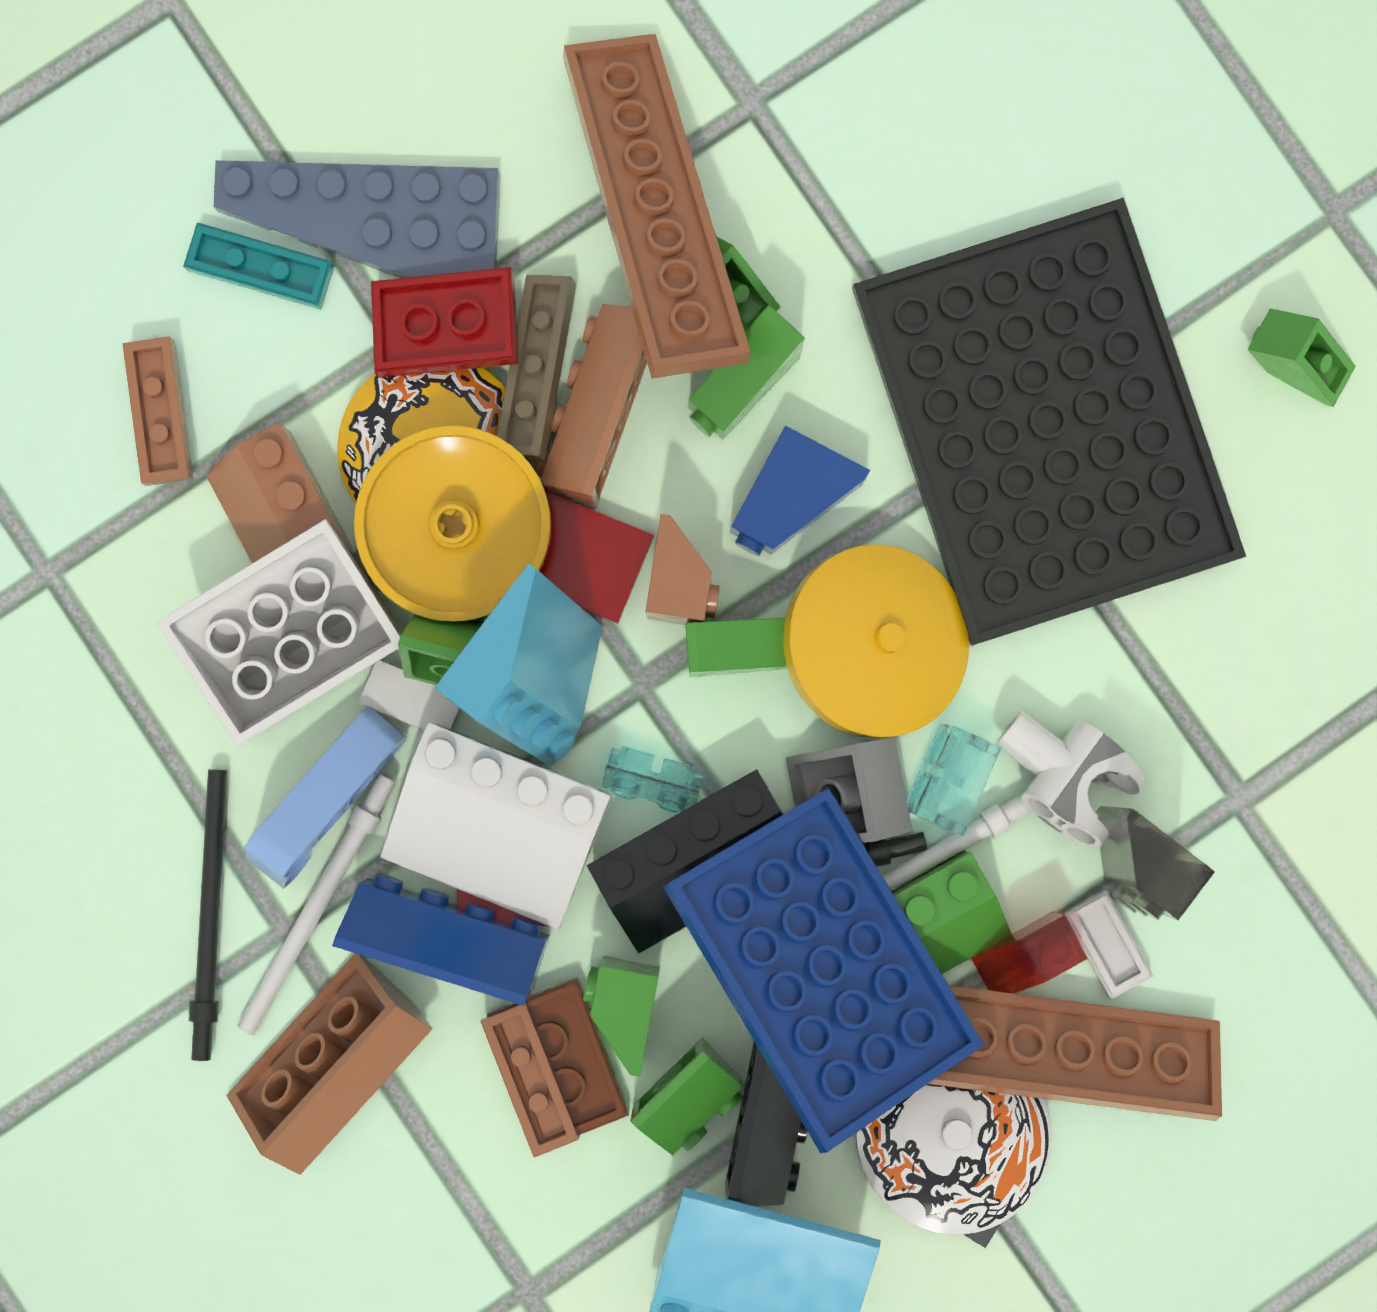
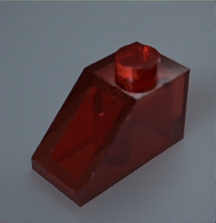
M1052 911L970 959L987 990L1014 994L1045 983L1088 958L1065 916Z

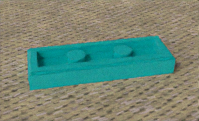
M197 222L183 267L189 272L321 310L335 265L332 261Z

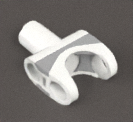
M1022 710L995 743V745L1036 775L1022 795V800L1026 807L1056 831L1090 848H1100L1109 836L1107 828L1097 819L1099 816L1092 809L1089 802L1088 789L1090 784L1102 783L1110 788L1114 786L1120 791L1135 795L1141 791L1147 781L1142 768L1128 753L1099 729L1085 722L1075 723L1061 741Z

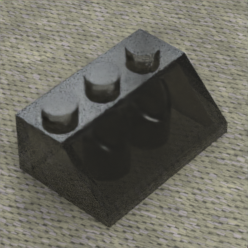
M1100 806L1096 811L1099 816L1097 819L1104 824L1109 833V836L1100 847L1104 880L1116 889L1111 896L1133 913L1137 911L1145 917L1149 915L1156 920H1159L1161 916H1165L1179 921L1215 871L1134 809Z

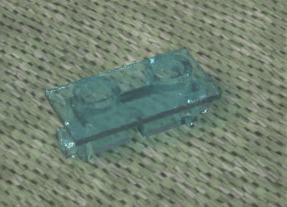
M622 746L621 750L612 748L604 771L603 788L610 789L614 795L623 799L634 800L639 797L656 802L660 808L674 813H680L696 804L704 773L695 771L697 766L664 758L660 773L651 771L655 755Z

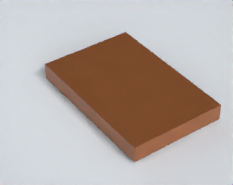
M577 977L529 996L526 1003L532 1012L537 1025L536 1029L540 1032L549 1055V1062L553 1065L555 1077L558 1078L564 1093L566 1105L570 1109L575 1121L577 1133L581 1135L629 1116V1111L596 1024L590 1016L591 1011L587 1001H583L584 993ZM511 1003L487 1013V1017L519 1004ZM501 1024L495 1025L494 1029L539 1143L565 1134V1131H562L547 1138L543 1137L535 1113L529 1107V1097L518 1068L511 1061L512 1053ZM530 1043V1049L535 1056V1053ZM547 1087L548 1096L550 1100L553 1102V1099Z

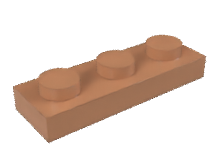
M170 336L122 343L141 484L151 486L193 479L175 341Z
M527 1003L524 1006L517 1005L495 1015L482 1018L480 1020L533 1158L579 1140L580 1135L575 1128V1121L570 1109L566 1105L564 1093L558 1078L555 1077L553 1065L549 1062V1055L540 1032L536 1029V1022ZM501 1024L512 1053L511 1061L518 1068L529 1097V1107L535 1113L543 1137L547 1138L562 1131H565V1134L539 1143L494 1029L495 1025ZM530 1043L535 1053V1056L530 1049ZM547 1087L549 1089L553 1102L550 1100L548 1096Z

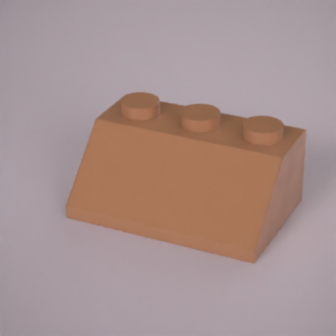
M280 422L237 444L206 474L252 563L325 519L330 523L354 558L355 551L293 434Z

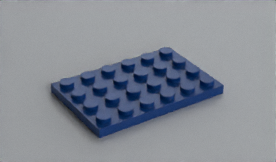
M829 788L663 886L820 1153L829 1152L984 1046L978 1033Z

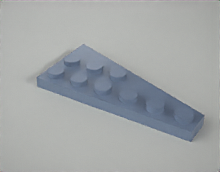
M215 160L213 207L219 213L269 231L274 230L294 237L302 243L338 253L341 257L399 278L494 269L497 265L500 179L498 168Z

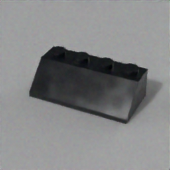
M756 769L586 866L610 910L638 954L686 928L663 886L779 818L783 813L759 771Z
M753 1042L725 1179L726 1199L751 1206L784 1205L786 1191L795 1192L800 1163L794 1162L793 1157L796 1142L805 1143L807 1130L757 1045Z

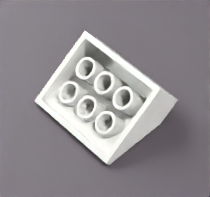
M327 519L155 622L236 747L399 649L398 642L403 632L381 596Z
M428 722L410 764L380 858L559 930L613 794L440 724Z

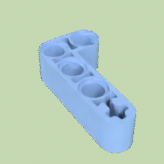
M370 706L363 710L252 834L244 848L245 858L282 889L286 888L306 866L311 858L312 849L395 756L406 741L407 736Z

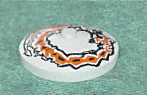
M927 1084L855 1133V1141L859 1161L867 1180L880 1199L891 1210L908 1222L929 1231L943 1234H970L1001 1224L1021 1210L1031 1199L1039 1187L1048 1166L1052 1133L1045 1099Z

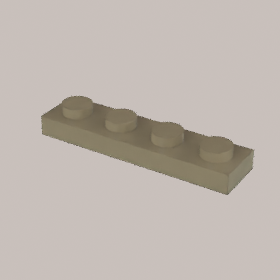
M526 274L517 322L519 364L509 366L497 437L512 445L527 461L545 462L576 290V283L571 276Z

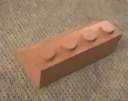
M602 304L598 317L590 315L582 337V342L588 344L582 361L574 360L568 375L566 386L572 388V392L567 406L559 404L552 421L551 431L557 433L551 451L547 450L545 462H538L535 470L541 478L545 491L593 509L597 508L647 365L632 306Z
M355 953L226 1096L260 1155L301 1175L433 1028L412 1000L364 956Z

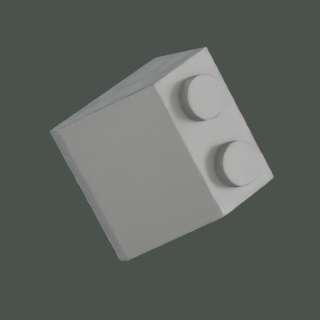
M894 737L786 757L795 807L829 788L862 843L879 841L913 832Z

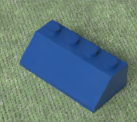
M375 874L374 879L367 878L358 884L335 935L333 947L524 1006L534 989L550 934L540 932L541 924L521 917H514L512 925L493 919L496 912L494 909L468 902L466 910L457 908V905L448 903L450 896L445 893L428 888H422L420 894L403 889L404 882L388 875Z

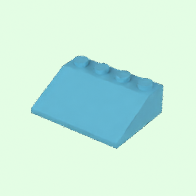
M528 563L435 686V689L478 723L552 767L557 760L564 758L572 749L575 735L581 728L603 626Z
M684 1188L658 1266L649 1312H860L879 1253L881 1240Z

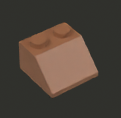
M661 514L645 610L647 619L685 625V623L705 622V617L715 618L720 585L711 584L712 571L671 515Z

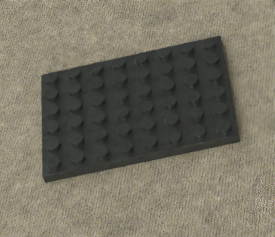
M1124 197L853 284L852 291L950 585L955 592L971 646L1247 557Z

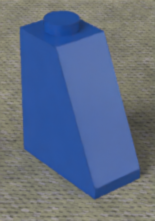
M785 425L731 525L730 533L737 536L734 543L757 556H760L763 550L772 555L860 488L870 470Z

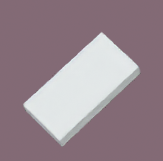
M381 660L374 663L358 701L359 704L367 707L370 706L376 711L422 730H425L428 722L453 729L461 710L435 689L436 685L404 677L403 669Z
M1103 890L1062 912L1108 998L1113 999L1154 977L1108 891Z

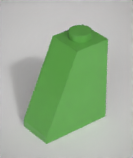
M770 305L762 311L745 332L751 351L749 362L715 368L688 399V408L693 412L689 419L708 437L715 432L723 440L800 359L805 337Z
M785 618L685 623L689 678L787 669L783 649Z

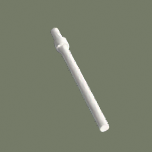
M380 773L363 804L355 806L347 820L350 824L349 829L239 1021L237 1027L250 1035H254L364 839L367 834L373 835L382 817L379 816V813L397 783L395 780Z
M1023 794L1001 807L994 804L979 813L980 819L883 874L882 877L890 890L893 892L989 835L996 838L1011 829L1010 823L1031 812L1023 803Z

